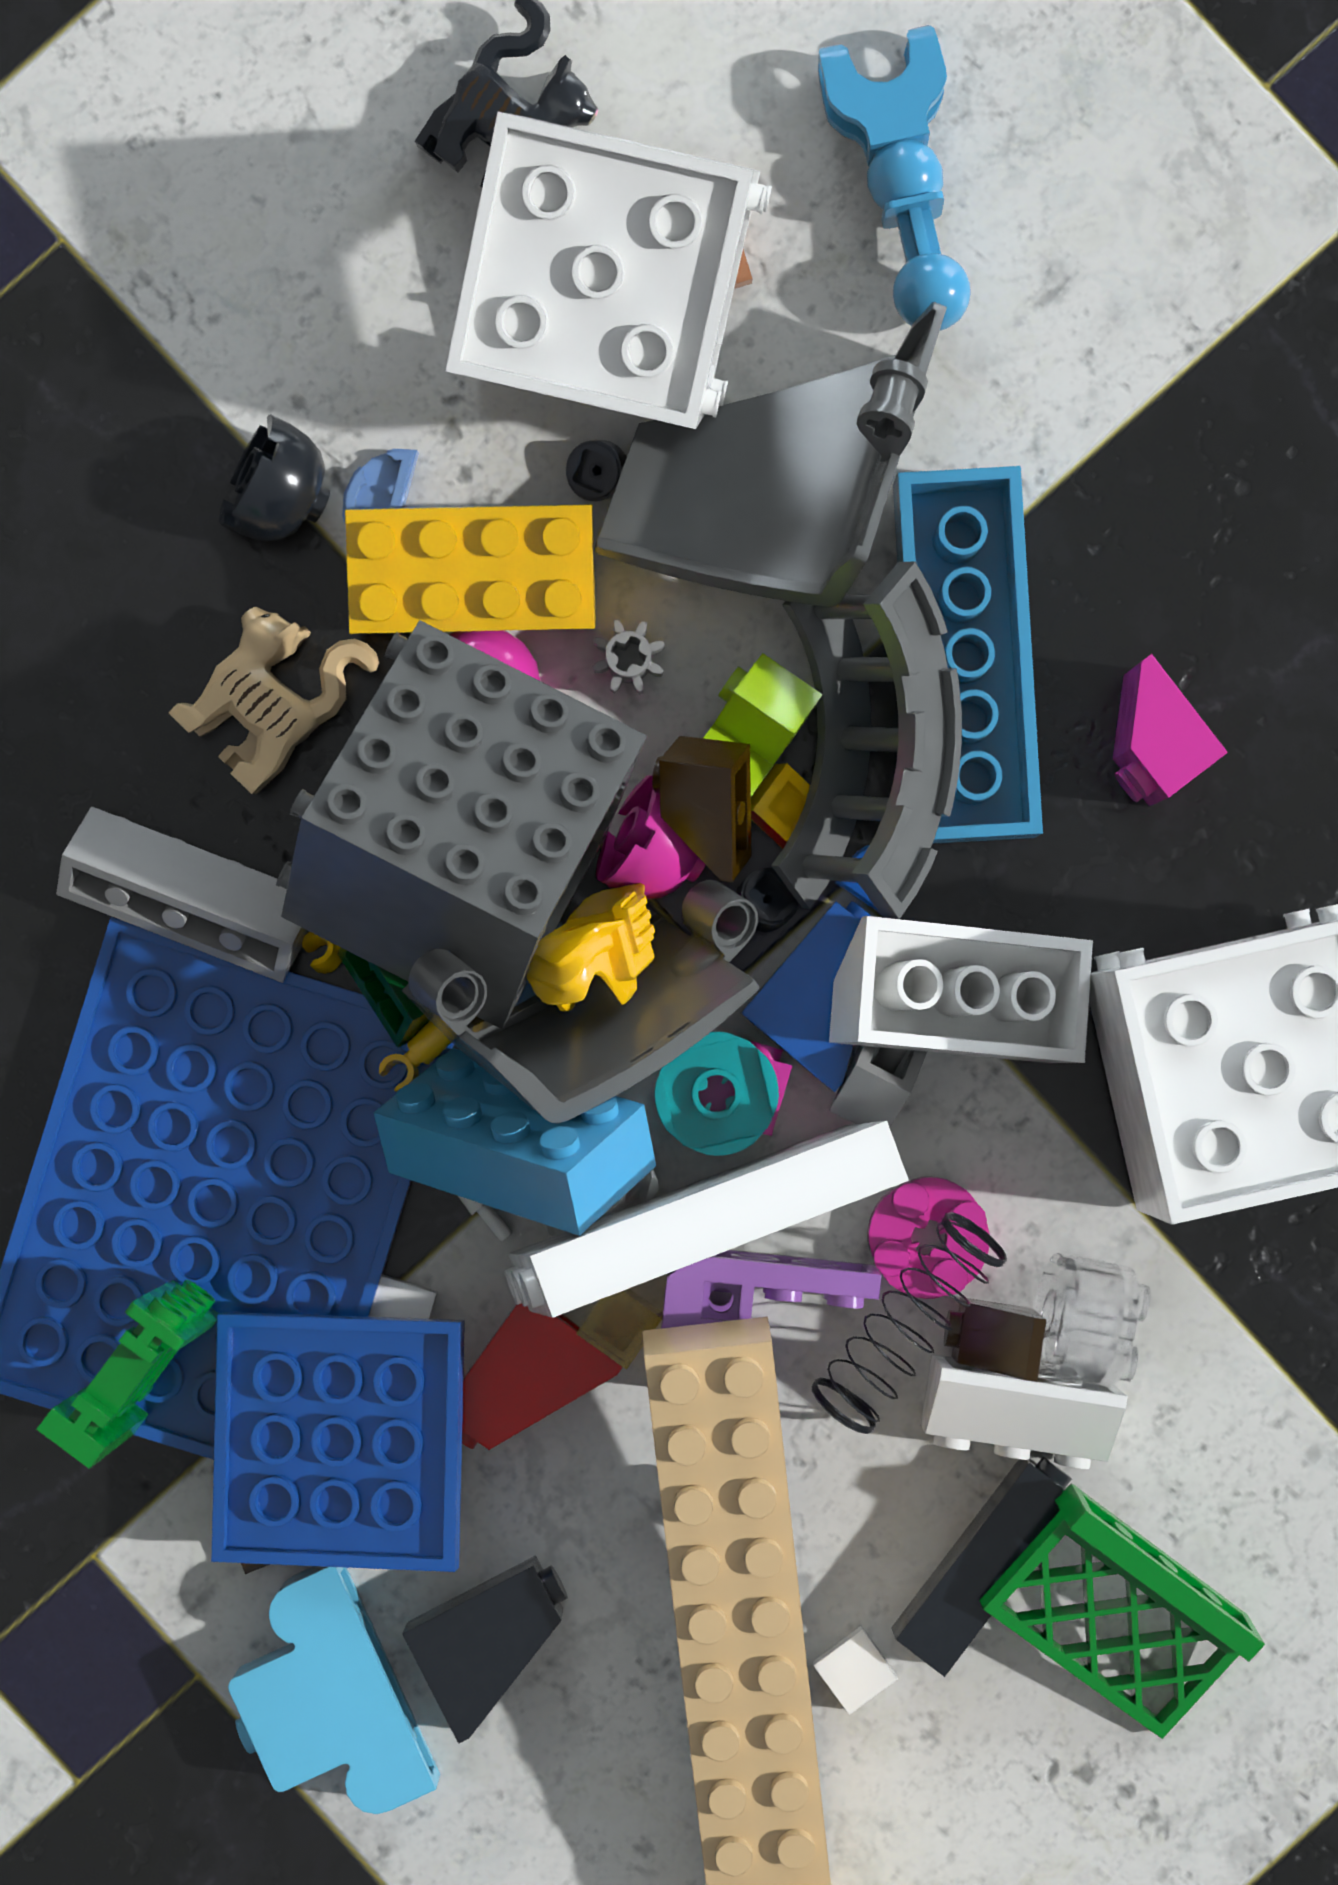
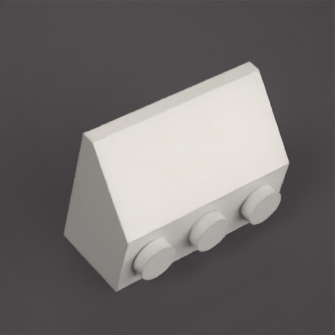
M931 1354L920 1426L925 1434L934 1435L933 1444L937 1446L969 1450L970 1441L994 1444L993 1453L996 1455L1027 1460L1030 1459L1031 1450L1053 1453V1462L1056 1464L1089 1469L1091 1459L1108 1462L1126 1410L1128 1396L1109 1381L1039 1371L1036 1382L958 1364L952 1357Z

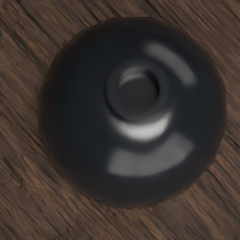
M271 414L268 415L267 428L259 425L233 473L230 483L235 485V492L238 495L235 504L223 499L219 523L234 532L259 541H278L297 532L306 519L316 523L327 505L330 490L322 487L325 464L320 450L310 437L292 424Z

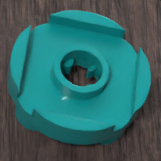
M710 1032L684 1053L662 1067L655 1085L656 1108L666 1130L683 1146L712 1156L737 1153L754 1144L769 1127L779 1099L777 1077L768 1058L750 1041L727 1032ZM713 1075L723 1076L721 1083L725 1084L729 1080L734 1087L735 1095L726 1098V1109L722 1111H711V1102L704 1107L699 1100L698 1091L707 1088V1078Z

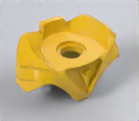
M636 883L592 894L584 899L573 911L565 925L555 929L539 941L526 976L534 993L542 1002L549 1005H557L559 1010L563 1012L573 1010L575 1003L585 998L594 975L600 976L622 1005L633 997L637 990V976L654 959L651 941L654 939L655 929L653 924H650V910L646 909L647 899L646 895H644V884Z

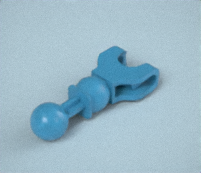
M931 25L908 30V42L904 52L906 68L900 76L888 82H873L858 74L850 58L848 48L844 45L838 44L822 47L819 49L818 76L828 123L842 136L856 141L863 148L869 166L867 170V186L873 200L883 209L882 226L884 229L898 227L906 264L900 269L894 281L893 301L900 317L912 327L913 323L932 302L944 305L947 309L940 331L945 330L958 322L964 315L969 305L971 289L968 276L962 266L951 257L941 254L933 220L942 215L944 195L941 191L943 187V169L934 151L928 147L930 136L928 124L939 111L947 79L946 66L936 31Z

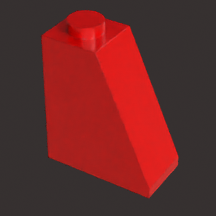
M522 1303L519 1305L515 1304L463 1378L462 1444L470 1449H474L477 1443L488 1450L494 1448L617 1376L624 1366L625 1358L563 1314L552 1318L531 1312L528 1306L524 1307Z

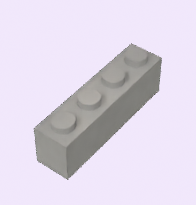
M92 806L62 854L56 895L281 983L284 982L302 947L304 936L309 932L281 917L287 889L276 885L277 878Z

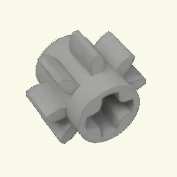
M615 620L614 631L616 635L610 641L598 637L594 639V645L599 650L606 652V659L596 662L592 666L594 673H604L609 670L613 676L610 690L613 693H616L620 689L622 682L633 683L636 692L639 695L643 694L642 679L648 673L655 677H662L664 670L651 660V655L658 654L665 649L664 641L648 643L646 638H644L647 633V622L642 621L634 632L624 631L622 623L619 620ZM631 643L637 644L639 646V658L645 662L642 666L631 664L627 672L620 670L618 657L613 652L616 648L626 651Z

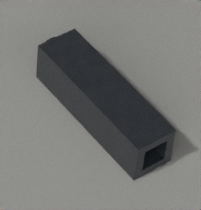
M1044 1456L1037 1465L1029 1459H1019L891 1627L895 1639L945 1677L991 1617L989 1613L983 1610L980 1599L1058 1514L1060 1509L1055 1500L1063 1493L1072 1478Z

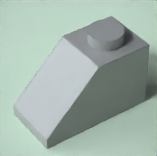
M859 1045L829 1111L855 1124L887 1121L890 1128L912 1092L927 1052Z

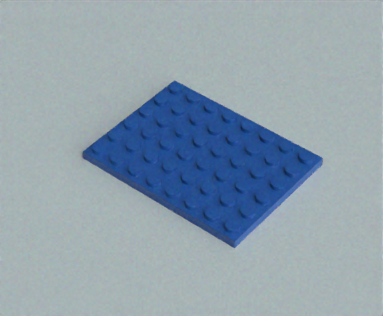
M110 917L0 1269V1394L52 1409L92 1382L120 1344L118 1341L126 1330L139 1324L125 1313L131 1302L171 1280L182 1285L185 1279L199 1285L215 1299L211 1308L218 1313L239 1312L369 1317L412 1180L388 1172L373 1113L397 1093L394 1089L406 1079L408 1074L407 1066L401 1063L393 1066L390 1072L382 1077L379 1074L380 1063L391 1054L404 1055L409 1048L407 1043L397 1048L363 994L290 971L284 982L281 983L128 922ZM451 1043L429 1065L422 1062L417 1067L419 1075L434 1064L441 1055L451 1050L454 1045ZM217 1323L182 1347L153 1384L154 1388L142 1401L135 1403L149 1415L133 1435L214 1460Z

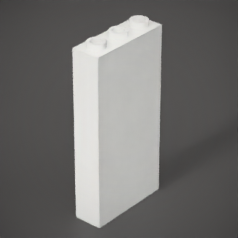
M887 1121L845 1125L600 1218L580 1236L563 1232L508 1253L513 1267L504 1270L510 1292L517 1305L522 1303L524 1307L528 1306L531 1312L553 1318L909 1181Z

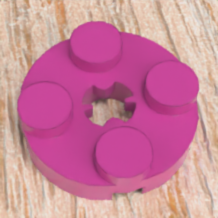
M923 1176L901 1183L881 1197L869 1220L867 1241L875 1266L890 1285L906 1293L900 1281V1271L907 1267L926 1271L921 1265L918 1252L915 1249L920 1243L918 1241L912 1243L911 1240L915 1227L925 1229L929 1220L940 1223L945 1213L954 1212L971 1220L990 1235L985 1211L967 1190L947 1179ZM942 1225L939 1233H945L944 1243L949 1250L961 1256L981 1271L985 1263L962 1248L946 1232ZM953 1225L969 1242L988 1254L989 1246L977 1235ZM932 1248L929 1255L920 1254L931 1274L941 1278L959 1292L975 1279L945 1251ZM958 1259L963 1265H965V1266H966L971 1272H973L975 1275H978V1274H979V1273H978L977 1271H975L972 1267H970L969 1265H967L966 1263H964L963 1261H961L960 1259ZM914 1270L903 1272L902 1279L913 1297L935 1299L947 1295L929 1275ZM938 1281L952 1295L957 1294L951 1288Z

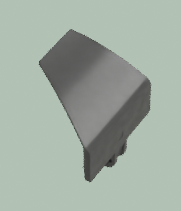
M932 302L913 323L896 355L783 390L719 406L716 418L711 415H704L696 429L658 420L639 423L596 541L595 552L599 555L667 576L739 593L815 606L831 607L841 603L869 557L900 455L910 441L914 430L915 421L913 417L926 392L928 384L926 373L947 307Z

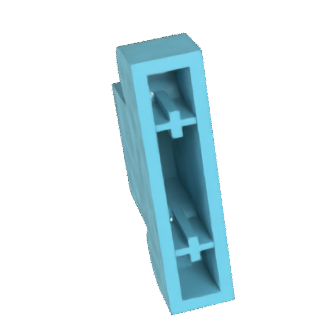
M313 1566L293 1575L283 1583L270 1603L269 1610L272 1629L279 1638L290 1644L238 1668L228 1685L231 1697L241 1717L236 1719L235 1723L244 1748L249 1754L257 1752L273 1789L278 1792L286 1791L342 1764H348L349 1768L345 1780L347 1796L355 1807L366 1813L380 1814L388 1812L436 1790L441 1774L348 1569L345 1567Z

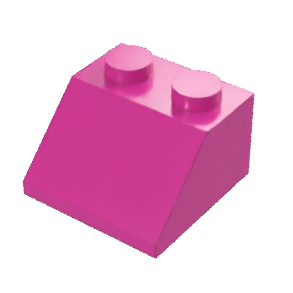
M1152 654L1123 675L1113 760L1120 768L1115 773V777L1121 787L1135 802L1143 798L1151 806L1171 797L1228 753Z

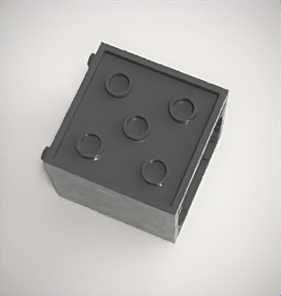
M419 620L408 639L398 632L392 637L384 657L391 658L395 662L315 796L302 789L292 805L290 815L301 818L292 864L287 861L276 882L278 887L281 886L287 889L281 917L408 982L411 968L419 957L435 949L449 951L480 974L487 985L485 1004L476 1017L503 1029L528 983L527 969L539 941L557 929L607 836L647 735Z

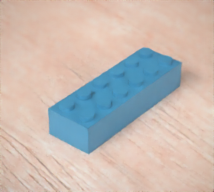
M1021 466L898 473L893 483L897 563L915 561L933 592L948 632L940 635L948 668H957L962 709L960 767L950 817L941 816L932 844L1035 838L1043 834Z

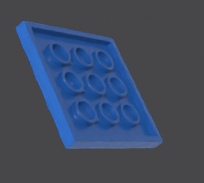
M222 1312L217 1314L211 1562L455 1572L459 1568L465 1320Z

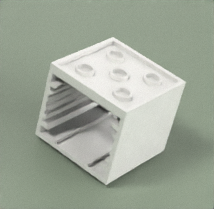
M498 112L445 371L693 429L697 428L704 415H711L716 418L719 404L723 406L728 380L723 381L714 377L751 211H756L762 214V211L767 212L772 186L758 184L760 171L533 118Z
M1338 904L1316 909L1320 922L1311 923L1309 909L1283 914L1286 919L1287 929L1155 959L1145 960L1144 948L1121 953L1118 951L1094 957L1098 971L1091 973L1089 1002L1137 1211L1170 1224H1177L1338 1187Z

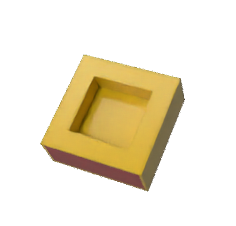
M787 763L775 764L751 797V820L782 849L796 827L810 785Z

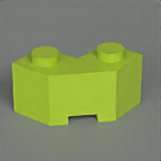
M762 653L748 672L738 666L718 694V697L727 703L703 738L750 744L752 797L783 751L798 733L823 694Z

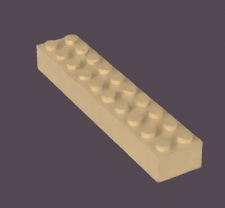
M768 1316L644 1330L642 1332L645 1370L706 1885H831L775 1363Z

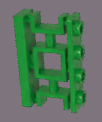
M185 1279L182 1285L171 1280L133 1300L125 1310V1313L139 1324L126 1330L118 1341L120 1344L92 1382L53 1407L36 1430L87 1468L93 1467L135 1434L149 1414L135 1403L142 1401L154 1388L153 1384L176 1353L217 1323V1314L219 1313L211 1308L215 1299L199 1285Z

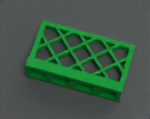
M1071 1483L1055 1500L1060 1509L1058 1514L980 1599L981 1606L984 1611L1163 1739L1239 1655L1250 1662L1263 1648L1265 1643L1245 1612ZM1065 1535L1081 1546L1082 1564L1049 1568L1048 1554ZM1092 1555L1099 1559L1100 1562L1092 1563ZM1119 1574L1125 1579L1126 1597L1094 1601L1093 1578ZM1083 1580L1084 1603L1051 1607V1583ZM1040 1585L1041 1609L1015 1612L1004 1604L1017 1588ZM1136 1588L1142 1591L1144 1595H1137ZM1163 1607L1170 1612V1630L1139 1634L1138 1611ZM1127 1612L1128 1636L1096 1640L1095 1617ZM1085 1618L1086 1642L1060 1645L1053 1640L1052 1623ZM1181 1621L1189 1627L1181 1628ZM1042 1624L1043 1632L1034 1625ZM1208 1640L1217 1647V1650L1204 1664L1183 1666V1643ZM1171 1645L1172 1668L1141 1672L1140 1649ZM1129 1651L1130 1674L1104 1677L1098 1673L1097 1655ZM1087 1657V1664L1079 1658ZM1173 1684L1174 1697L1157 1715L1142 1705V1688ZM1131 1689V1696L1123 1690Z

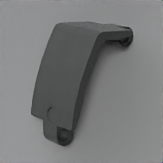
M716 880L699 882L688 892L682 905L683 924L692 933L691 936L665 920L661 915L656 914L649 919L650 924H653L655 929L654 939L651 941L654 959L637 976V990L633 997L623 1005L618 1001L605 981L600 976L594 975L585 998L582 1001L576 1002L573 1010L560 1011L557 1005L546 1004L537 995H534L514 1007L503 1029L486 1021L468 1028L467 1025L478 1015L485 1004L487 985L480 974L454 954L443 949L431 950L419 957L411 968L408 978L409 983L401 991L453 1045L544 1119L551 1123H561L604 1103L673 1061L723 1023L758 991L760 987L751 976H748L729 963L754 935L758 924V912L752 903Z

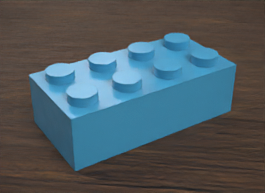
M455 1048L441 1055L434 1064L408 1085L399 1089L391 1099L373 1112L389 1173L578 1236L583 1234L656 1167L644 1104L614 1096L568 1121L551 1123L461 1050Z

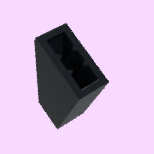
M536 1555L408 1621L402 1635L458 1744L472 1736L562 1621L563 1607L560 1602L568 1599L567 1593L553 1566L551 1565L543 1569Z

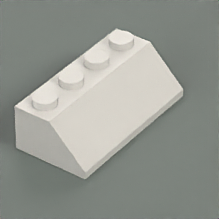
M863 916L833 982L829 1043L1043 1063H1085L1093 940Z

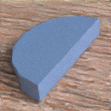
M391 449L385 454L373 457L362 468L359 467L355 470L344 491L342 513L344 522L345 510L405 508L419 455L418 450Z

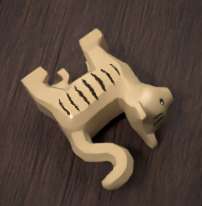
M253 607L246 611L241 618L243 632L239 647L216 666L209 683L194 705L178 703L169 714L188 733L195 731L201 737L216 729L233 715L249 730V734L240 746L228 745L218 757L233 769L230 774L251 794L257 795L285 768L295 746L304 742L320 724L337 714L346 700L344 667L348 663H355L366 671L374 672L377 670L379 661L377 653L367 643L357 639L340 640L326 650L319 667L321 695L312 700L303 699L282 684L270 670L272 666L295 653L311 632L305 626L299 627L296 622L290 624L277 613H270L258 607Z

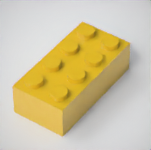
M593 504L345 510L349 634L413 632L419 620L443 632L595 629Z

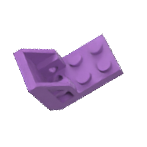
M727 1250L667 1273L661 1329L750 1319L754 1287H762L765 1298L771 1300L802 1302V1293L810 1292L824 1294L823 1299L827 1300V1305L862 1309L864 1298L879 1300L882 1275L872 1264ZM712 1291L732 1294L730 1300L722 1305L714 1304L709 1299Z

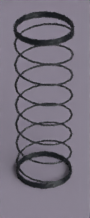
M954 1212L945 1213L942 1222L937 1224L936 1232L944 1248L929 1244L919 1247L918 1257L926 1271L909 1267L900 1271V1281L906 1293L887 1291L882 1294L881 1301L888 1316L872 1313L864 1317L863 1325L869 1339L853 1336L846 1340L845 1348L851 1361L842 1359L832 1360L827 1368L830 1379L818 1378L812 1384L811 1390L818 1403L844 1426L858 1433L868 1434L874 1430L876 1422H880V1418L869 1404L833 1380L830 1372L831 1364L846 1362L854 1365L863 1378L886 1397L898 1399L897 1392L885 1380L871 1370L854 1362L848 1349L849 1341L863 1339L873 1343L877 1350L893 1366L909 1376H916L915 1370L906 1360L888 1347L873 1340L866 1326L867 1318L879 1316L891 1320L899 1331L913 1344L927 1353H934L933 1347L919 1333L892 1318L884 1303L885 1295L896 1293L909 1297L933 1322L946 1330H953L952 1325L944 1316L910 1294L902 1279L903 1272L914 1270L929 1275L952 1299L965 1307H971L969 1300L961 1292L930 1273L920 1255L922 1248L933 1247L949 1253L970 1275L984 1284H989L988 1278L978 1268L949 1250L941 1238L939 1226L943 1225L946 1232L962 1248L990 1266L1002 1267L1007 1261L1006 1253L996 1240L977 1224ZM953 1225L977 1235L996 1253L999 1259L977 1248L962 1236ZM958 1259H960L961 1261H963L964 1263H966L967 1265H969L970 1267H972V1268H973L975 1271H977L985 1280L979 1278L977 1275H975L973 1272H971V1271H970L965 1265H963ZM938 1281L942 1282L943 1284L951 1288L953 1291H955L967 1302V1304L953 1296ZM918 1303L937 1314L950 1328L934 1319ZM899 1325L918 1336L928 1345L931 1351L914 1341ZM880 1347L899 1358L911 1369L913 1374L905 1371L893 1362ZM859 1368L883 1382L894 1393L895 1397L877 1387ZM818 1385L826 1386L839 1393L851 1407L866 1418L870 1427L851 1420L837 1410L821 1393Z

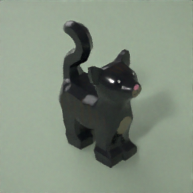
M515 0V8L527 21L525 30L521 33L494 34L478 48L472 66L458 81L455 94L433 111L415 139L417 147L440 164L445 161L453 170L459 173L467 162L465 149L470 141L478 137L482 142L491 147L498 112L524 116L572 128L588 126L594 121L598 108L590 97L586 85L575 76V73L571 72L572 60L566 55L560 58L552 72L547 76L539 99L534 105L518 95L497 72L502 58L526 57L544 46L551 31L550 15L544 5L538 0ZM485 172L480 185L481 188L483 187Z

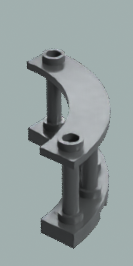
M915 561L898 562L872 594L845 595L841 603L835 606H815L788 601L782 604L803 644L810 665L814 688L823 694L816 704L818 728L816 759L806 802L795 829L785 847L771 865L804 909H811L830 880L859 883L882 917L900 919L917 895L938 851L932 849L931 846L936 836L941 816L950 817L959 776L962 745V709L957 668H948L940 635L948 632L942 613L928 582ZM853 619L873 620L888 658L863 656L862 646ZM868 682H894L899 728L871 727V702ZM870 751L897 753L895 775L889 798L863 796L868 775ZM857 820L880 822L878 830L862 858L843 857Z

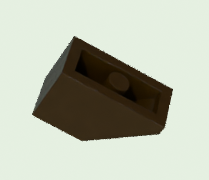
M679 736L664 755L657 758L653 769L652 786L654 792L660 794L661 818L721 881L733 882L752 856L750 744Z
M960 1297V1301L967 1304V1302L962 1297ZM967 1298L971 1307L959 1304L958 1311H948L946 1319L952 1325L953 1330H944V1346L953 1347L951 1357L956 1363L1037 1382L1047 1321L1042 1315L1029 1307Z

